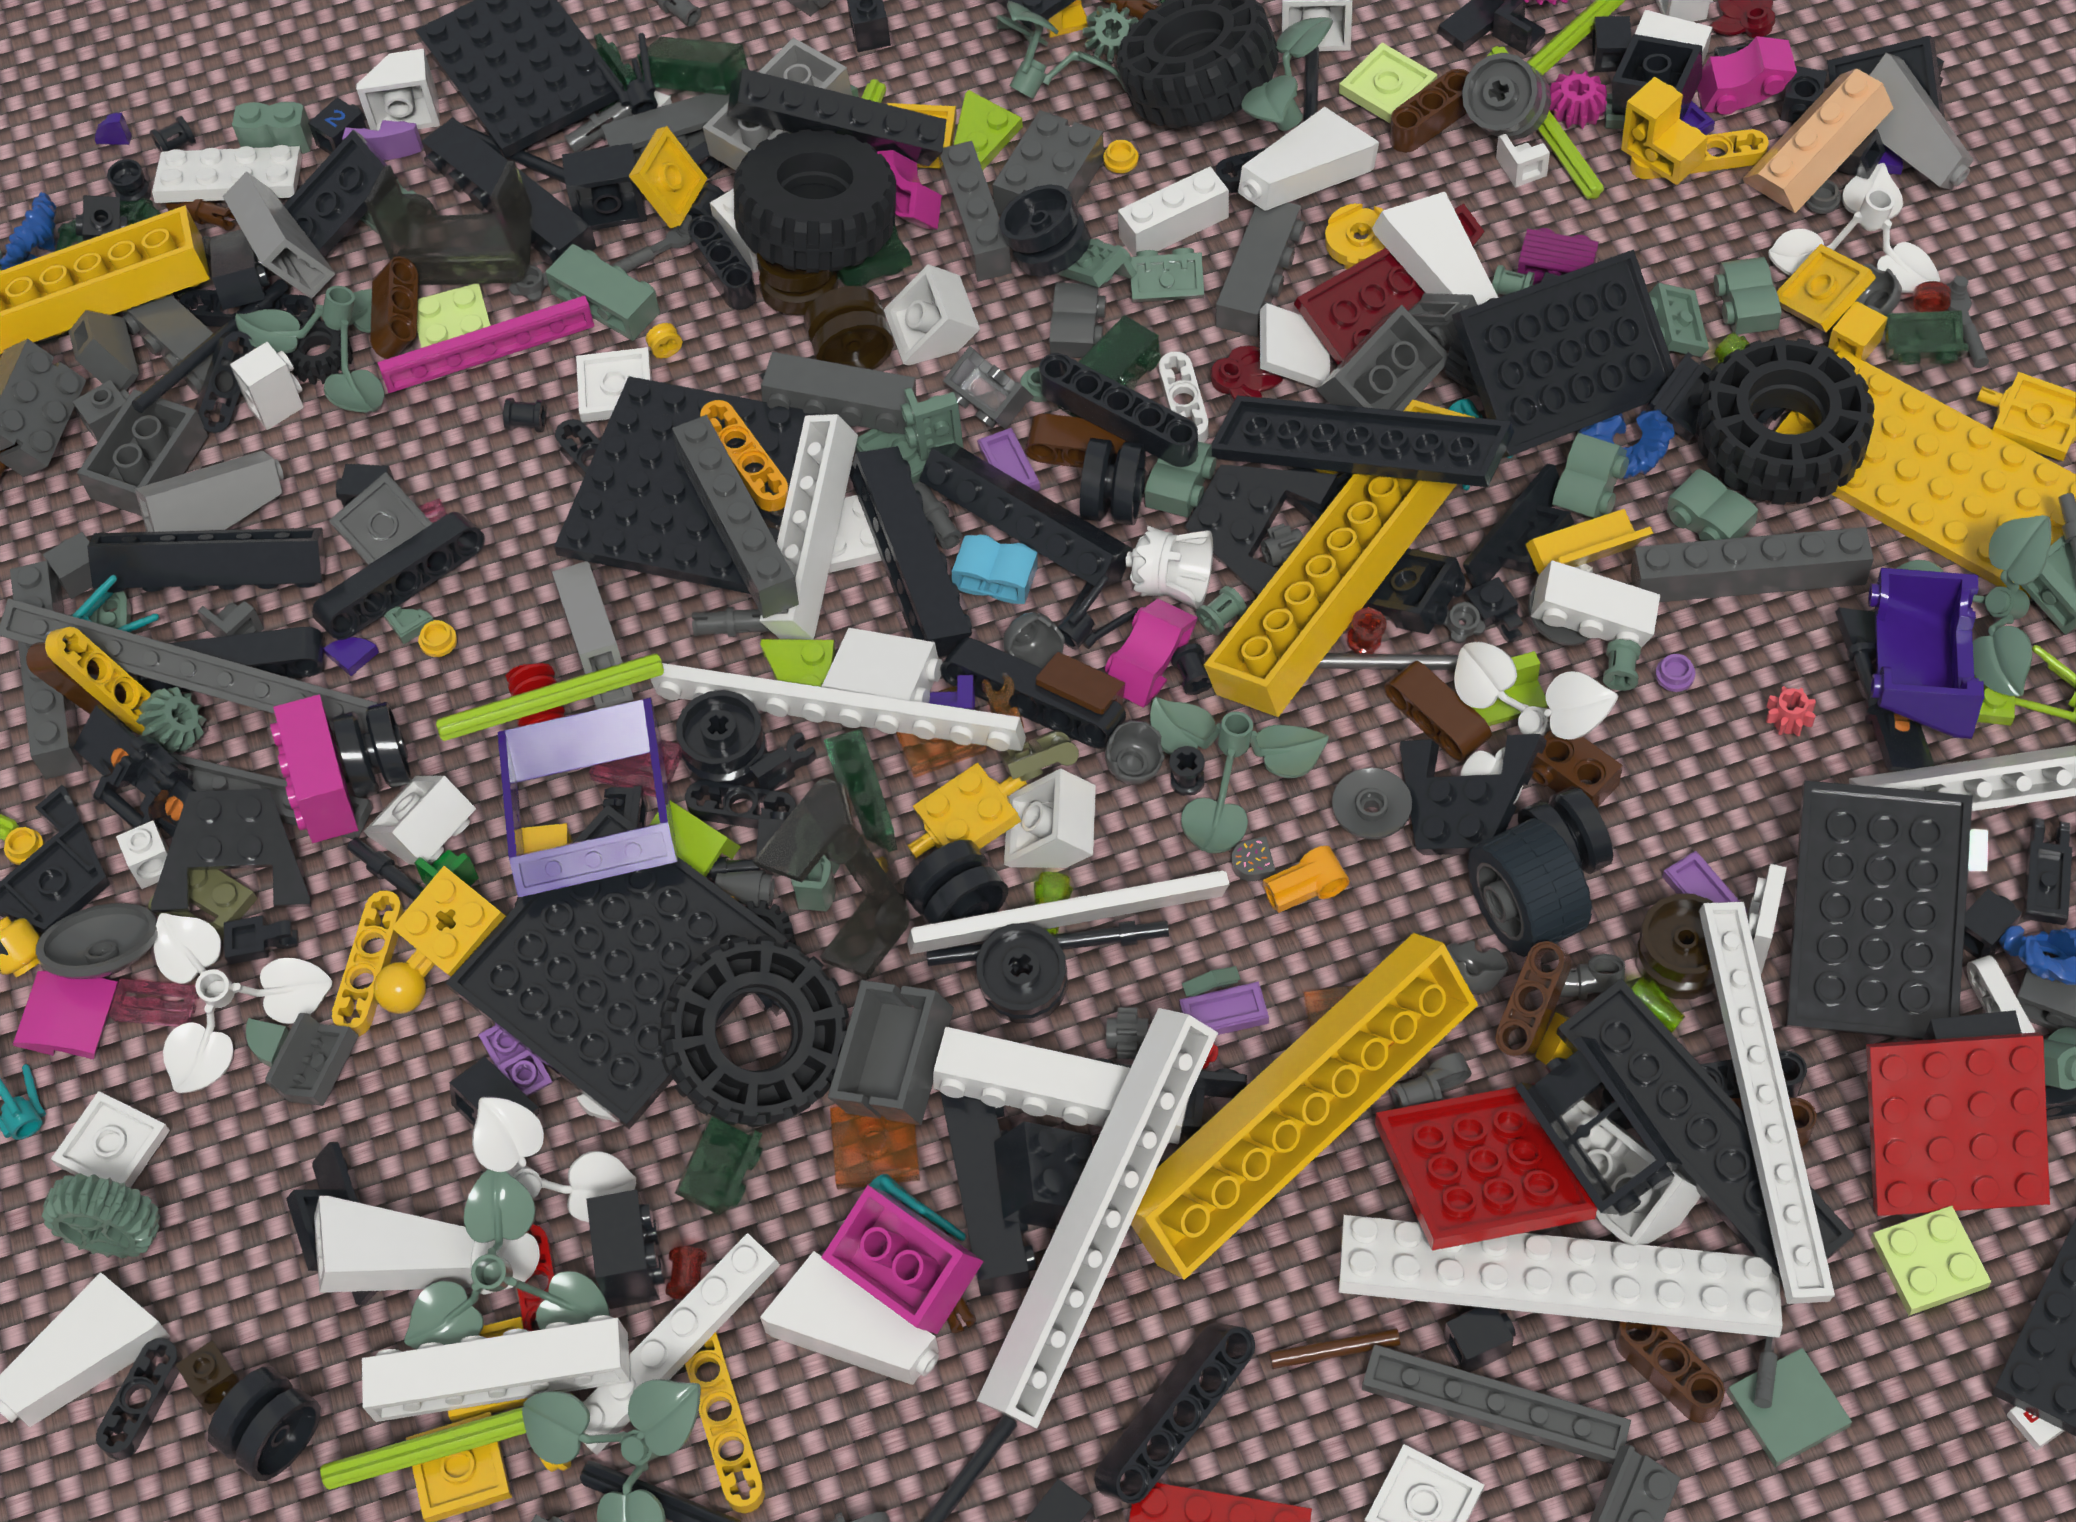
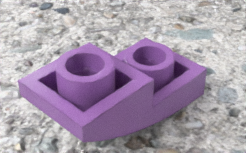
M382 120L379 131L366 128H345L342 137L344 140L352 130H355L364 137L383 161L410 156L421 152L423 148L416 123Z
M496 1025L478 1034L495 1067L527 1097L553 1083L541 1060Z

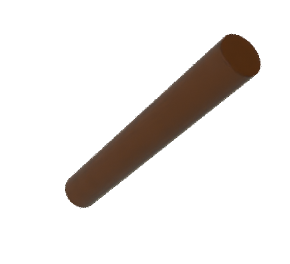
M1395 1328L1269 1352L1272 1369L1372 1351L1374 1344L1385 1348L1401 1344L1398 1329Z

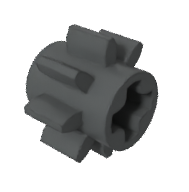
M1284 523L1267 529L1269 538L1261 541V550L1266 563L1273 567L1277 566L1278 569L1304 538L1298 528L1291 530L1290 526H1285Z
M1118 1007L1117 1018H1107V1049H1117V1059H1135L1138 1049H1140L1149 1029L1148 1018H1138V1008Z

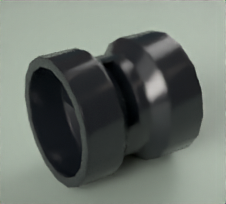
M123 159L117 161L108 169V180L114 189L115 196L120 197V204L123 207L137 208L147 203L151 197V189L137 161Z

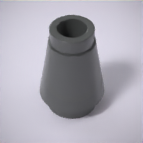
M765 870L717 873L715 885L730 896L735 897V900L739 903L747 905L746 902L753 901L755 908H759L760 900L767 901L768 906L772 905L775 892V875L766 874Z

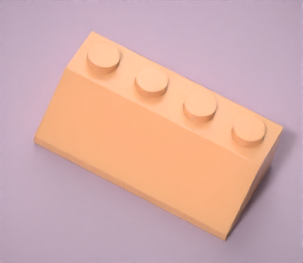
M1857 68L1839 75L1743 178L1744 183L1796 213L1894 109L1884 84Z

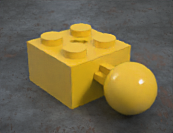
M443 866L391 927L417 950L406 963H391L377 974L374 981V995L379 1005L385 1010L396 1014H404L416 1009L425 997L426 982L424 977L437 965L451 977L506 916L448 868Z

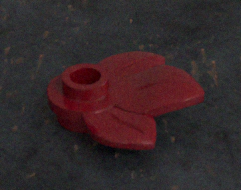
M1719 0V8L1723 15L1709 26L1712 27V31L1724 35L1733 36L1745 32L1747 36L1752 38L1756 36L1764 37L1772 31L1776 21L1775 13L1772 11L1773 1Z
M1250 345L1233 349L1228 358L1217 360L1210 370L1211 382L1214 388L1221 393L1230 394L1234 401L1237 395L1262 398L1261 392L1277 387L1283 380L1280 375L1260 369V348Z

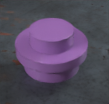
M1681 654L1666 656L1658 663L1655 673L1656 680L1660 686L1672 692L1688 689L1693 684L1696 674L1691 661Z

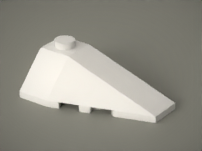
M1583 1099L1566 1112L1562 1118L1574 1134L1579 1125L1587 1124L1601 1112ZM1608 1117L1592 1128L1588 1137L1578 1139L1613 1192L1656 1160L1646 1145ZM1676 1169L1672 1172L1675 1175L1672 1181L1658 1190L1649 1189L1639 1197L1641 1200L1640 1205L1623 1216H1619V1214H1603L1597 1208L1596 1215L1601 1224L1624 1243H1630L1634 1246L1637 1244L1647 1245L1680 1226L1701 1195L1697 1192L1696 1186Z

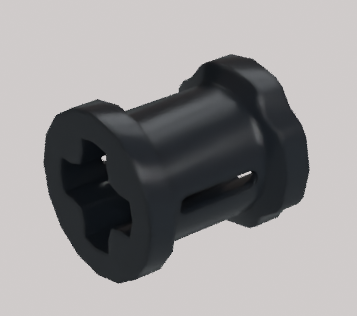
M182 116L177 117L175 123L159 131L156 129L150 131V135L160 154L161 152L179 149L187 144L191 146L196 144L194 135ZM177 133L179 134L178 137H176V138H174V139H172V140H170V141H167V139H168L169 137H171V136H173V135H175V134H177Z
M705 183L687 214L692 216V220L701 215L712 216L710 202L725 193L719 187Z
M506 398L503 410L505 430L512 431L514 427L535 428L536 432H543L547 415L545 400H537L536 403L515 402L514 398Z
M1196 643L1178 648L1170 660L1173 667L1179 670L1183 679L1182 686L1184 692L1188 695H1197L1212 687L1204 667V650L1200 644Z
M1191 746L1179 747L1174 750L1169 760L1170 770L1172 771L1171 787L1182 796L1196 795L1204 787V755L1200 750Z

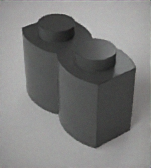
M1056 282L1050 326V354L1060 353L1068 357L1094 358L1096 347H1102L1103 325H1098L1099 317L1105 318L1106 296H1100V288L1083 283Z

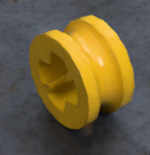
M661 323L649 330L645 338L653 355L660 359L676 354L683 343L680 335L677 334L675 326L671 323Z

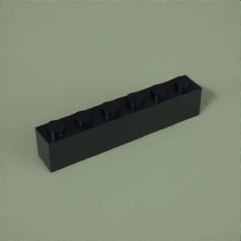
M744 68L731 82L727 117L792 133L811 129V131L823 132V130L835 131L836 134L840 135L848 134L856 137L862 143L870 144L876 151L894 150L914 162L929 166L943 152L947 120Z
M452 117L422 140L426 154L424 161L433 173H441L456 191L465 192L480 210L486 209L493 215L499 225L510 228L515 232L518 239L527 241L539 252L547 264L552 265L572 244L585 251H594L597 248L591 225Z
M956 443L931 448L919 479L920 482L1093 586H1096L1105 575L1109 577L1105 587L1121 582L1127 568V553L1132 552L1133 548Z
M898 446L857 452L849 476L911 638L935 642L938 657L948 656L960 639L972 635V624L969 616L963 613L960 606V595L957 585L951 583L947 572L946 556L943 552H939L935 542L934 526L931 521H927L924 514L922 495L913 486L910 465L907 460H903Z
M322 528L94 533L87 546L92 589H98L111 575L117 577V581L108 589L107 592L109 593L122 592L127 588H142L144 591L155 592L163 590L165 587H180L182 590L193 591L201 589L203 586H219L220 589L232 590L241 587V585H256L258 588L270 589L277 587L279 584H294L296 587L308 588L315 586L317 583H322L326 572Z
M941 1093L972 1253L984 1261L976 1273L981 1297L1030 1287L1029 1271L1037 1270L1032 1245L1023 1246L1021 1232L1029 1231L1028 1224L1003 1220L994 1141L1008 1132V1129L1000 1131L997 1118L1005 1117L1003 1107L986 1105L980 1099L966 1096L952 1098Z

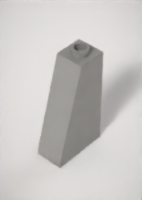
M1885 53L1869 76L1884 84L1894 109L1875 129H1878L1885 146L1939 187L1952 190L1954 186H1959L1970 173L1968 167L1974 159L1904 60L1898 56Z
M247 171L223 195L225 202L263 266L311 299L335 275L334 270L275 193Z
M259 451L135 488L146 532L226 530L282 494L280 481L284 479L279 461L264 451Z
M585 561L553 571V577L585 674L623 663L589 562ZM630 685L595 695L593 699L596 708L601 709L634 700Z

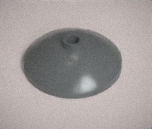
M111 903L80 910L59 920L42 934L36 945L37 959L44 970L63 978L96 979L113 975L138 961L154 944L158 936L156 917L149 909L129 903Z

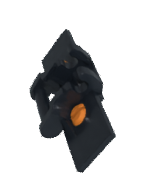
M1839 607L1835 612L1850 660L1847 666L1849 671L1858 672L1867 699L1864 706L1868 715L1865 716L1867 724H1872L1886 768L1890 771H1903L1935 766L1921 724L1879 707L1877 698H1871L1872 675L1877 674L1875 612Z
M96 705L73 747L103 775L96 787L93 798L100 804L105 803L133 829L153 820L158 829L161 827L173 838L188 791H196L192 787L194 782L188 778V769L151 736H134L101 705ZM131 784L145 795L140 805V810L144 813V817L116 793L118 788Z

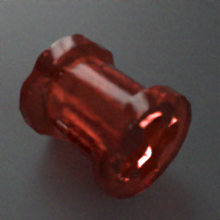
M1363 608L1357 611L1352 619V629L1347 634L1348 647L1356 654H1373L1379 649L1387 625L1384 615L1373 608Z
M691 1246L674 1247L669 1251L668 1258L672 1262L671 1281L667 1283L665 1288L666 1295L669 1297L683 1300L701 1281L702 1264L707 1261V1253L702 1249Z

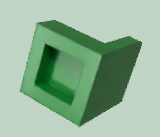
M448 849L432 865L421 857L414 862L426 886L443 866L469 886L479 879L471 858L465 853L457 856Z

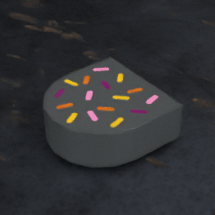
M1266 836L1246 840L1234 848L1232 852V869L1240 879L1259 881L1276 874Z

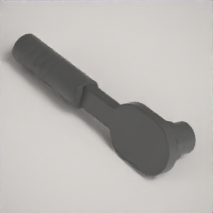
M687 214L681 226L670 230L664 240L650 247L646 246L613 263L611 266H619L627 273L649 262L656 255L670 248H682L690 244L688 225L692 220V216Z
M1956 276L1953 281L1943 287L1941 295L1946 308L1955 313L1958 318L1961 333L1974 366L1982 368L1989 363V359L1976 326L1972 323L1968 312L1972 305L1967 292L1968 280L1964 276Z
M1766 1336L1765 1351L1761 1352L1759 1357L1754 1404L1760 1408H1770L1772 1406L1778 1356L1774 1353L1777 1337Z

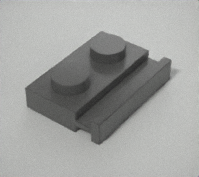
M1621 1446L1589 1522H1663L1681 1478L1648 1456L1640 1455L1634 1451L1635 1448L1633 1446Z

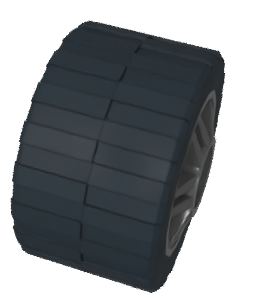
M1535 818L1529 819L1476 844L1470 850L1468 856L1469 879L1475 899L1492 931L1510 951L1525 957L1531 948L1539 942L1549 941L1556 944L1585 930L1589 926L1592 916V901L1584 873L1566 841L1546 822Z

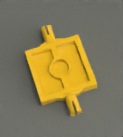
M2018 372L2013 385L2004 394L1982 386L1976 401L1998 408L1997 420L1992 429L1993 432L2002 434L2032 451L2064 461L2070 445L2076 441L2075 391Z
M977 762L913 805L916 814L924 823L926 833L912 843L907 844V847L916 859L934 846L939 849L948 843L958 840H972L981 849L1021 822L1018 813L1010 804L1008 796L1027 785V782L1021 781L1020 777L1012 779L1010 776L999 784L996 780L990 778Z

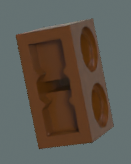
M1550 730L1544 736L1547 742L1543 753H1537L1530 768L1533 771L1531 777L1539 785L1548 786L1556 793L1573 785L1580 788L1590 798L1595 807L1598 808L1619 786L1623 765L1584 737L1573 740L1562 739L1555 736ZM1557 757L1562 759L1563 761L1555 762L1549 758ZM1581 780H1590L1595 784H1585Z

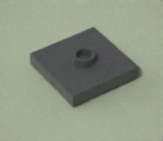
M386 472L329 520L333 528L367 565H370L433 524Z

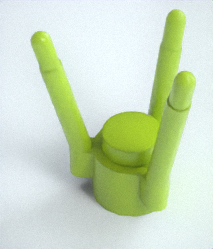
M2034 645L2032 651L2048 663L2047 667L2076 689V674L2040 646ZM2076 692L2068 703L2069 706L2075 708L2073 712L2030 700L2015 698V705L2067 719L2076 724Z

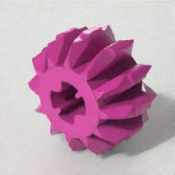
M1572 69L1568 76L1559 74L1556 82L1551 83V105L1549 110L1554 114L1558 123L1565 121L1567 128L1577 124L1583 130L1586 122L1596 125L1599 116H1603L1606 111L1607 90L1606 85L1601 84L1599 76L1589 77L1587 70L1583 74H1577Z

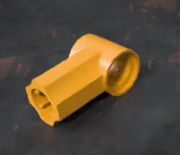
M1326 845L1309 851L1302 857L1299 864L1263 879V888L1273 910L1280 913L1316 896L1320 899L1334 897L1349 885L1350 880L1331 847Z

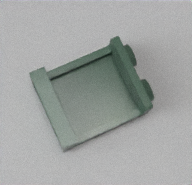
M2063 535L2050 546L2046 565L2039 577L2033 582L2021 586L2058 628L2067 635L2076 628V563L2071 544L2065 542Z

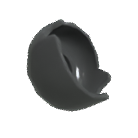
M1865 264L1863 266L1871 269L1876 279L1856 301L1884 316H1888L1900 302L1902 286L1890 269L1887 268L1886 271L1878 270L1873 264Z
M1029 612L1022 614L1011 622L1004 633L1003 649L1005 653L1043 669L1057 652L1063 654L1065 638L1048 616L1040 612Z
M1130 720L1118 725L1109 737L1105 747V760L1110 773L1124 784L1141 785L1154 779L1165 758L1161 745L1162 736L1159 731L1144 721Z
M1474 940L1460 945L1452 942L1446 946L1474 995L1484 994L1492 990L1509 970L1507 959L1496 948L1480 952L1475 948Z

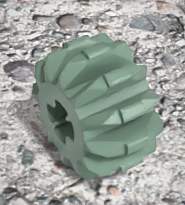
M1111 3L1108 13H1106L1102 6H1098L1096 10L1098 17L1088 15L1086 22L1089 26L1083 28L1082 31L1083 36L1090 38L1085 42L1086 50L1097 48L1094 56L1097 58H1101L1103 53L1107 54V63L1109 64L1113 63L1115 54L1118 56L1121 41L1124 36L1128 35L1129 28L1135 22H1139L1137 17L1127 19L1130 9L1127 7L1122 9L1120 14L1116 13L1117 6L1115 3ZM1113 28L1112 32L1115 29L1118 30L1117 38L1111 39V35L1108 38L1105 37L1106 29Z
M177 686L168 690L165 688L159 689L152 693L139 707L142 714L139 715L136 722L145 727L141 736H151L166 751L173 753L175 751L184 752L192 747V744L204 734L201 726H203L207 719L198 714L201 705L191 702V693L181 694Z

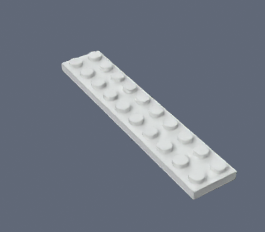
M1344 1215L1338 1293L1780 1338L1783 1327L1779 1278L1771 1272L1772 1268L1760 1257L1640 1244L1634 1246L1630 1243L1520 1233L1432 1251L1419 1222Z

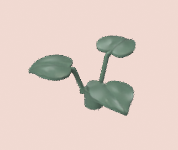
M1008 1L1007 3L1011 18L997 14V29L1017 30L1023 33L1029 42L1025 59L1022 61L1009 85L1012 88L1034 99L1042 82L1049 85L1054 76L1071 61L1076 60L1098 65L1106 69L1116 77L1126 92L1120 74L1113 66L1100 58L1081 51H1072L1048 74L1044 73L1047 66L1033 59L1038 42L1046 47L1048 45V42L1041 36L1043 27L1056 34L1059 31L1042 16L1031 12L1026 7L1013 1ZM1016 20L1033 22L1036 30L1031 31Z
M1318 17L1301 20L1289 26L1280 35L1276 48L1279 53H1284L1282 60L1285 75L1277 76L1268 83L1265 82L1262 86L1249 91L1241 103L1245 113L1261 120L1275 122L1281 131L1290 130L1301 122L1303 114L1294 100L1297 96L1298 83L1292 76L1290 59L1292 56L1296 58L1303 57L1313 51L1333 24L1332 18Z
M344 286L328 288L325 294L324 305H316L314 314L301 330L299 321L290 313L282 310L264 309L247 314L236 313V325L239 331L251 337L249 341L252 346L257 348L268 342L277 353L283 351L285 354L295 351L297 348V338H304L321 316L327 327L341 330V370L343 374H332L326 379L324 383L325 396L332 404L349 411L366 413L369 411L375 412L381 408L384 400V389L380 380L368 370L360 369L350 373L348 368V325L354 324L358 330L371 333L372 289L352 292Z
M2041 515L2013 519L2003 523L1995 530L1989 543V559L1994 567L2003 570L2000 578L2007 587H1995L1987 596L1974 595L1972 601L1984 603L1987 611L1992 616L2002 618L1989 627V636H1981L1973 641L1974 675L1979 678V681H1984V685L1988 688L2009 696L2019 697L2024 694L2025 681L2032 662V645L2024 631L2014 626L2004 625L2013 624L2014 620L2024 617L2028 612L2029 598L2024 591L2019 589V585H2027L2039 577L2046 565L2051 545V520L2048 516ZM1926 560L1909 561L1896 568L1943 572L1942 568L1937 564Z
M1155 697L1151 706L1150 725L1161 734L1162 750L1167 754L1171 755L1174 750L1184 746L1208 749L1218 739L1219 748L1227 756L1218 801L1216 802L1210 798H1197L1185 806L1181 815V826L1184 834L1196 847L1207 853H1222L1232 849L1240 843L1247 830L1248 819L1245 810L1239 805L1224 804L1234 758L1246 753L1251 745L1257 757H1264V765L1269 772L1283 778H1298L1306 775L1314 768L1329 739V736L1323 733L1290 725H1272L1263 728L1257 733L1252 731V719L1247 714L1237 711L1226 714L1222 722L1215 725L1214 718L1208 711L1193 704L1172 702Z
M487 1169L473 1186L464 1209V1225L471 1239L479 1243H488L495 1240L494 1246L488 1249V1254L477 1258L472 1265L471 1276L474 1281L472 1284V1294L468 1298L466 1290L461 1285L451 1281H439L426 1287L420 1293L413 1306L404 1342L409 1347L418 1349L420 1345L425 1343L437 1342L448 1345L460 1343L463 1338L468 1336H479L484 1326L482 1314L472 1305L478 1301L482 1289L498 1292L504 1290L508 1285L544 1299L536 1312V1320L540 1330L546 1329L547 1325L556 1322H566L571 1325L586 1323L595 1316H610L608 1303L599 1287L587 1276L578 1272L566 1271L557 1273L550 1282L548 1292L513 1278V1270L510 1263L504 1258L499 1257L498 1253L503 1247V1238L517 1240L529 1231L535 1219V1203L527 1188L507 1171L496 1172Z
M665 1379L646 1381L633 1391L628 1405L629 1419L636 1429L628 1433L623 1431L616 1434L600 1435L584 1433L590 1422V1413L584 1403L577 1397L560 1391L541 1392L531 1396L523 1404L522 1415L527 1438L533 1451L541 1459L551 1464H563L573 1460L579 1454L581 1442L586 1444L620 1442L623 1457L634 1464L636 1468L623 1484V1493L612 1491L601 1498L597 1509V1522H665L664 1509L655 1495L644 1489L632 1492V1487L640 1475L648 1470L649 1461L660 1456L675 1453L687 1442L698 1415L701 1386L698 1383H683Z

